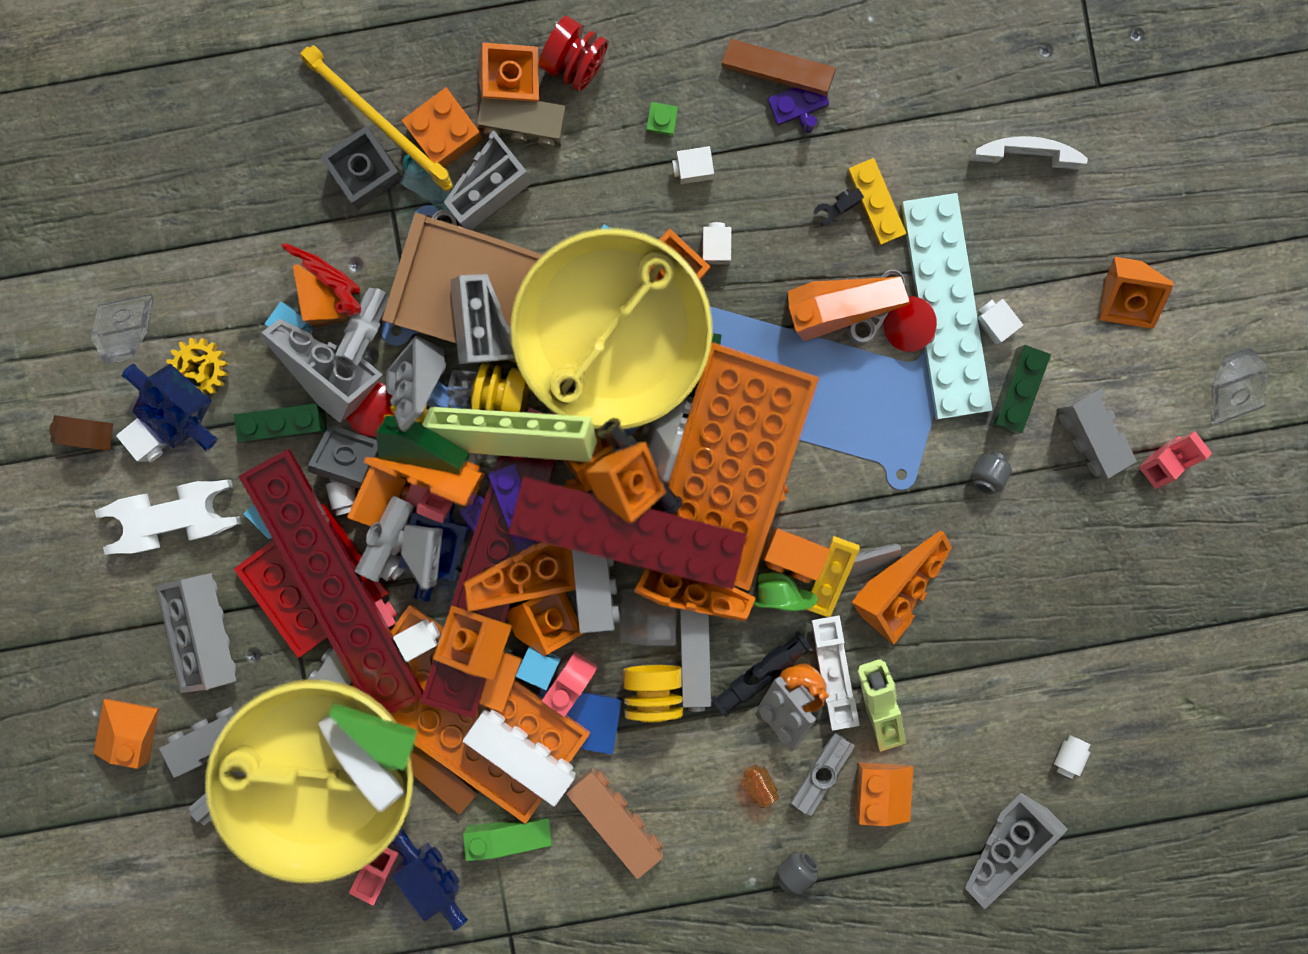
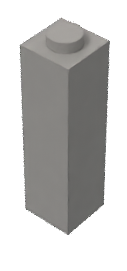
M680 609L683 707H688V711L691 712L705 711V707H711L709 614Z

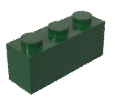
M1027 345L1016 348L991 417L990 426L1012 434L1023 433L1051 354Z
M317 403L234 414L237 442L241 443L325 433L327 430L325 410Z

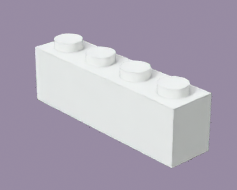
M485 709L465 736L463 742L555 807L575 778L576 773L572 771L573 766L562 758L558 761L550 755L551 751L545 745L539 742L536 744L527 739L528 734L517 726L512 728L504 722L505 718L497 711L491 710L489 712Z

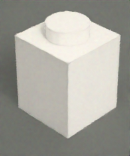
M710 146L677 151V160H673L672 165L674 177H680L681 184L713 180L714 169Z
M712 222L709 223V227H703L702 259L707 264L730 265L731 227H725V223Z
M1004 299L996 303L990 300L979 309L982 314L977 317L978 324L995 345L1003 342L1023 326Z
M137 418L116 435L138 462L155 461L163 454L162 449L168 445L148 419Z
M426 618L398 633L393 639L407 662L437 646L439 643L438 638L441 635L435 623H429Z

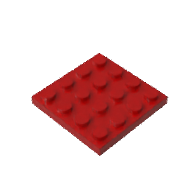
M322 504L331 524L357 568L363 555L327 505ZM274 540L234 568L235 572L298 658L328 638ZM360 575L374 602L379 601L390 593L380 579L378 582H375Z

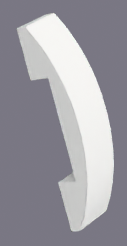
M1025 136L1004 138L987 143L977 148L970 155V161L998 163L1004 157V152L1053 156L1052 167L1078 170L1087 164L1088 159L1079 151L1063 143L1045 138Z
M840 616L812 620L819 671L826 682L827 693L829 694L825 702L831 729L833 731L860 726L849 677Z
M327 715L318 722L327 742L345 770L380 812L384 811L404 794V791L389 770L384 769L380 762L375 761L334 720Z

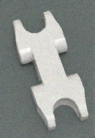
M196 481L176 487L179 500L151 506L148 494H141L118 499L105 507L95 510L96 518L115 517L120 520L123 526V535L120 540L103 547L104 554H132L160 548L157 534L186 528L188 540L190 541L217 535L224 530L241 524L240 516L222 518L213 509L215 496L222 491L232 488V481Z

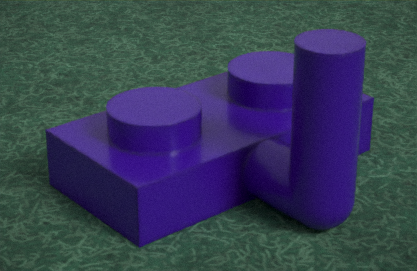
M792 88L769 97L767 100L777 126L799 118L805 133H811L817 123L816 117L809 114L828 107L830 104L827 96L799 88Z

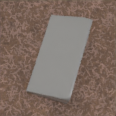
M892 543L858 553L848 577L852 578L891 566L901 559L900 545Z

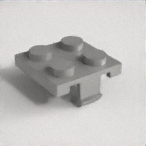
M779 677L773 681L757 710L762 719L775 731L779 740L792 752L799 747L816 721L810 711L805 713L801 708L814 701V697L804 686H800L789 693L785 688L787 683L782 677Z

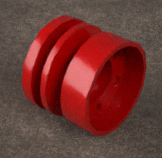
M566 15L557 23L548 37L539 58L538 68L553 77H557L566 69L563 83L570 85L573 82V89L582 92L600 70L609 40L601 36L597 39V33L594 31H590L581 39L584 25Z

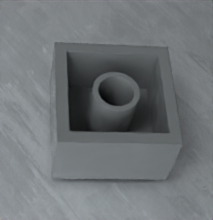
M367 125L320 156L349 201L357 209H360L403 180V177Z

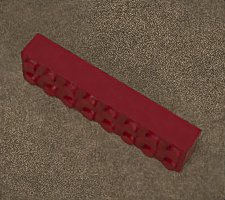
M522 477L508 534L729 589H734L747 536L746 533L652 509H647L632 523H627L597 499L595 495Z

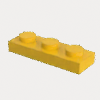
M875 158L849 168L847 171L855 190L859 188L864 196L861 204L879 246L904 236L906 231Z
M835 536L832 537L828 547L830 551L818 581L814 580L810 592L817 596L818 601L816 605L806 610L831 617L858 555L860 545Z

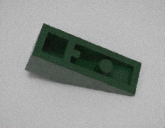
M387 415L376 431L378 456L382 460L460 474L469 458V452L416 421L406 431H403L399 427L396 416Z

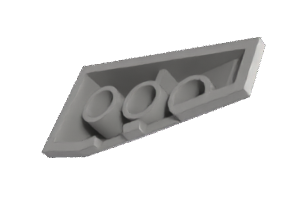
M282 319L277 320L261 332V338L308 394L339 423L359 407L383 376L382 373L363 358H361L355 369L339 365L333 358L337 351V345L330 342L326 345L312 338L311 333Z
M416 335L386 372V390L388 394L393 396L390 401L393 406L397 407L395 416L400 429L406 431L421 414L439 377L446 368L444 349Z
M687 396L670 412L644 425L641 436L646 437L645 443L656 469L664 481H669L694 397Z
M1020 793L1000 813L965 889L986 909L1062 837L1068 829L1048 808Z

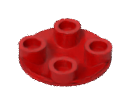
M908 296L910 304L889 311L883 321L885 336L892 346L901 351L914 352L934 341L937 318L932 305L928 301L919 297Z
M378 382L359 407L347 417L350 426L358 433L371 437L377 436L376 431L383 422L384 415L393 414L390 410V407L393 406L390 401L393 396L387 393L385 384Z

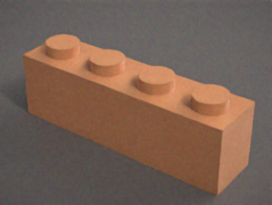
M592 767L567 788L566 795L635 878L638 879L663 858L662 848L664 846L655 834L650 836L644 829L646 824L636 812L632 815L627 809L628 802L618 791L616 793L612 791L608 786L610 784L608 777L601 770L597 772Z

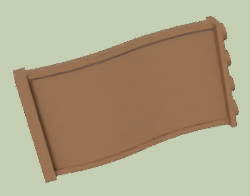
M415 212L382 320L395 326L457 344L450 279L463 275L487 274L500 303V310L505 322L511 329L512 313L519 289L528 272L542 257V254ZM514 359V360H508V361L517 363L516 359Z

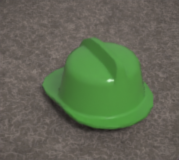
M764 572L758 576V596L755 597L756 599L753 604L760 608L800 611L816 605L818 598L810 591L798 589L792 576L787 573Z

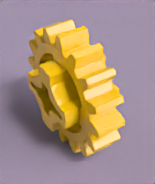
M189 338V345L179 342L181 350L172 349L170 352L175 356L174 360L168 359L166 363L172 365V369L167 370L166 374L174 375L170 384L180 385L177 391L183 394L187 392L188 397L195 398L198 394L200 398H206L207 391L210 394H216L215 386L223 387L225 385L220 380L221 377L229 376V373L223 371V367L228 366L229 362L221 360L225 352L221 350L216 351L218 345L213 342L208 345V340L203 338L199 340V343L196 339ZM195 350H204L208 354L200 357L198 353H195ZM196 363L201 364V366H199L198 368L199 373L194 372L197 369ZM196 380L201 386H192L187 382Z

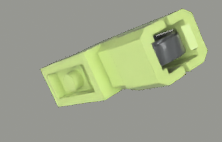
M879 659L861 665L858 673L862 693L879 751H885L906 744L902 716L896 703L895 684L886 663Z

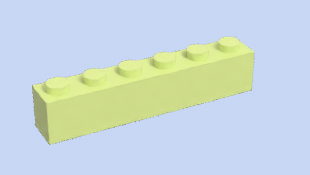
M430 407L422 424L465 451L475 454L590 462L597 442L591 417Z

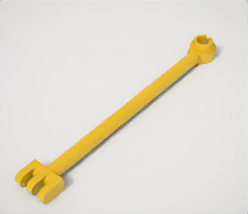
M312 45L310 48L307 46L299 53L300 58L311 70L319 73L425 169L442 190L450 191L453 185L448 171L438 162H432L322 61L324 55L316 46Z

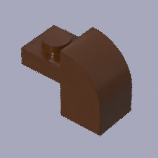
M54 415L49 430L51 435L50 442L110 451L113 423Z

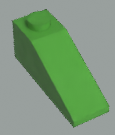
M333 703L328 716L375 761L380 762L381 766L388 770L397 771L398 768L405 770L416 739L417 729Z
M549 817L529 819L526 824L521 820L467 825L463 833L466 861L493 859L552 846Z

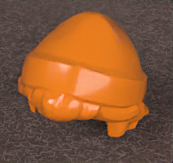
M802 663L787 668L779 676L787 683L785 688L789 693L800 686H804L814 697V701L801 707L805 713L809 711L816 712L829 697L825 680L815 668L808 664Z

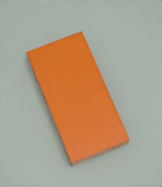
M505 652L502 653L494 680H486L479 702L480 705L500 712L504 711L522 658Z

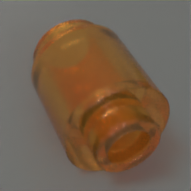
M756 764L743 772L744 777L741 781L754 804H758L760 808H765L778 800V789L765 766L758 767Z

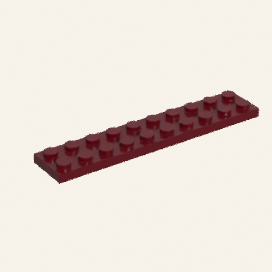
M287 449L239 475V479L355 688L370 695L390 714L421 699L424 690L408 661H405L393 639L392 632L360 574L355 572L356 567L291 449Z
M499 455L494 471L515 464L520 480H522V477L549 483L556 459ZM491 481L451 604L467 610L464 582L519 553L516 550L511 534H508L509 528ZM511 603L470 612L505 623ZM433 660L420 703L474 719L487 678L472 675Z

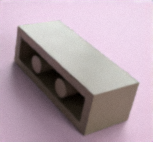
M482 98L477 125L481 131H484L483 134L489 136L494 130L499 137L502 134L511 136L510 139L517 142L525 143L529 139L538 141V144L544 147H554V144H562L567 111L563 105L541 101L531 102Z

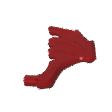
M287 243L281 245L283 250L292 256L302 259L301 264L308 271L316 274V278L322 281L324 285L334 289V293L341 300L335 307L338 313H346L348 317L361 313V305L351 294H359L360 287L344 272L336 269L316 254H311Z

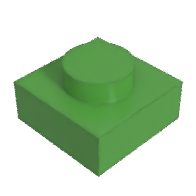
M651 102L647 132L674 136L678 106Z

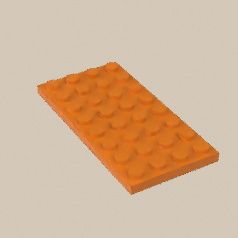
M711 342L708 360L698 382L668 481L672 492L683 500L682 506L672 515L746 533L747 536L734 586L749 591L820 377Z
M410 604L391 632L395 636L426 618L429 623H435L440 635L444 627ZM437 646L408 661L423 690L431 670ZM515 678L504 711L497 712L505 718L504 722L512 728L517 726L528 734L527 739L534 744L539 742L545 745L551 751L550 755L558 761L562 758L570 763L590 735V731L568 715L564 717L543 703V698ZM421 699L391 714L396 723L417 729L414 741L415 746L523 823H527L542 802L543 798L463 742V739L483 711L486 709L490 712L494 709L479 704L473 719L420 703Z

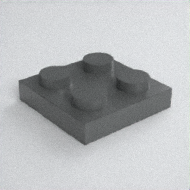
M329 425L308 464V472L360 489L370 468V465L363 462L365 457L377 458V440Z

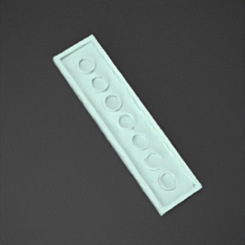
M958 194L903 201L901 206L916 297L928 301L932 305L937 318L935 339L924 347L935 418L937 420L992 411Z

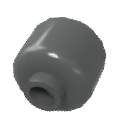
M992 452L991 454L979 456L970 477L974 483L973 486L978 491L992 495L994 492H1001L1004 489L1012 473V468L1003 454Z
M793 852L777 868L780 887L787 893L803 894L818 879V865L816 861L807 853Z

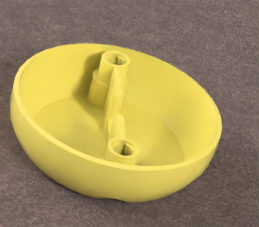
M618 228L596 229L582 232L558 243L542 255L530 269L522 282L513 308L511 324L512 345L515 359L528 386L551 410L559 415L591 417L593 427L597 429L607 420L615 417L621 421L620 426L623 429L644 425L662 417L679 405L692 391L701 377L710 353L712 318L709 302L701 282L689 264L675 250L660 240L633 230ZM653 265H656V266L653 268V270L650 272V274L648 275V271H649L650 267H652ZM664 267V276L659 280H654ZM563 380H566L565 383H564V384L562 385V387H561V386H560V383H561ZM576 380V389L572 392H566Z
M316 679L293 681L276 686L261 693L237 711L218 737L207 769L206 793L208 807L217 831L224 842L241 860L252 868L266 875L292 882L314 883L333 880L357 871L373 861L390 844L402 826L413 791L411 755L405 770L399 768L397 771L389 770L404 791V794L384 811L380 812L345 770L327 742L318 723L329 714L333 703L342 704L344 707L396 723L392 715L379 702L357 688L340 682ZM230 771L244 772L247 774L245 776H239L231 773Z

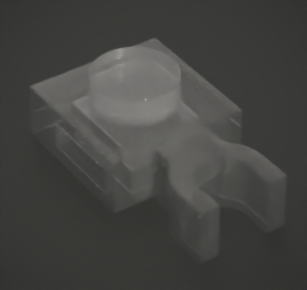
M452 370L447 388V394L450 397L448 408L462 405V409H468L467 399H471L473 383L478 372Z

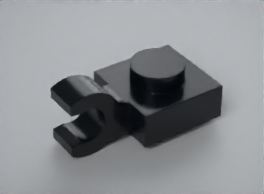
M857 188L853 192L850 189L843 191L835 197L837 202L834 205L819 204L814 209V214L820 211H825L828 214V218L822 221L821 225H829L834 218L839 217L861 203L864 196L860 189Z

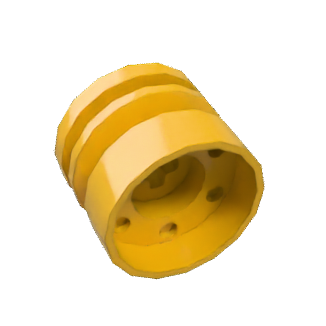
M483 362L473 383L471 393L472 410L486 409L488 411L525 413L529 386L520 369L511 368L507 379H502V366L496 365L491 376V364Z
M642 665L628 667L623 670L624 688L637 691L636 695L628 696L624 699L625 704L633 706L625 709V718L655 723L683 716V708L675 706V704L682 703L683 697L670 693V690L682 687V667L674 665Z

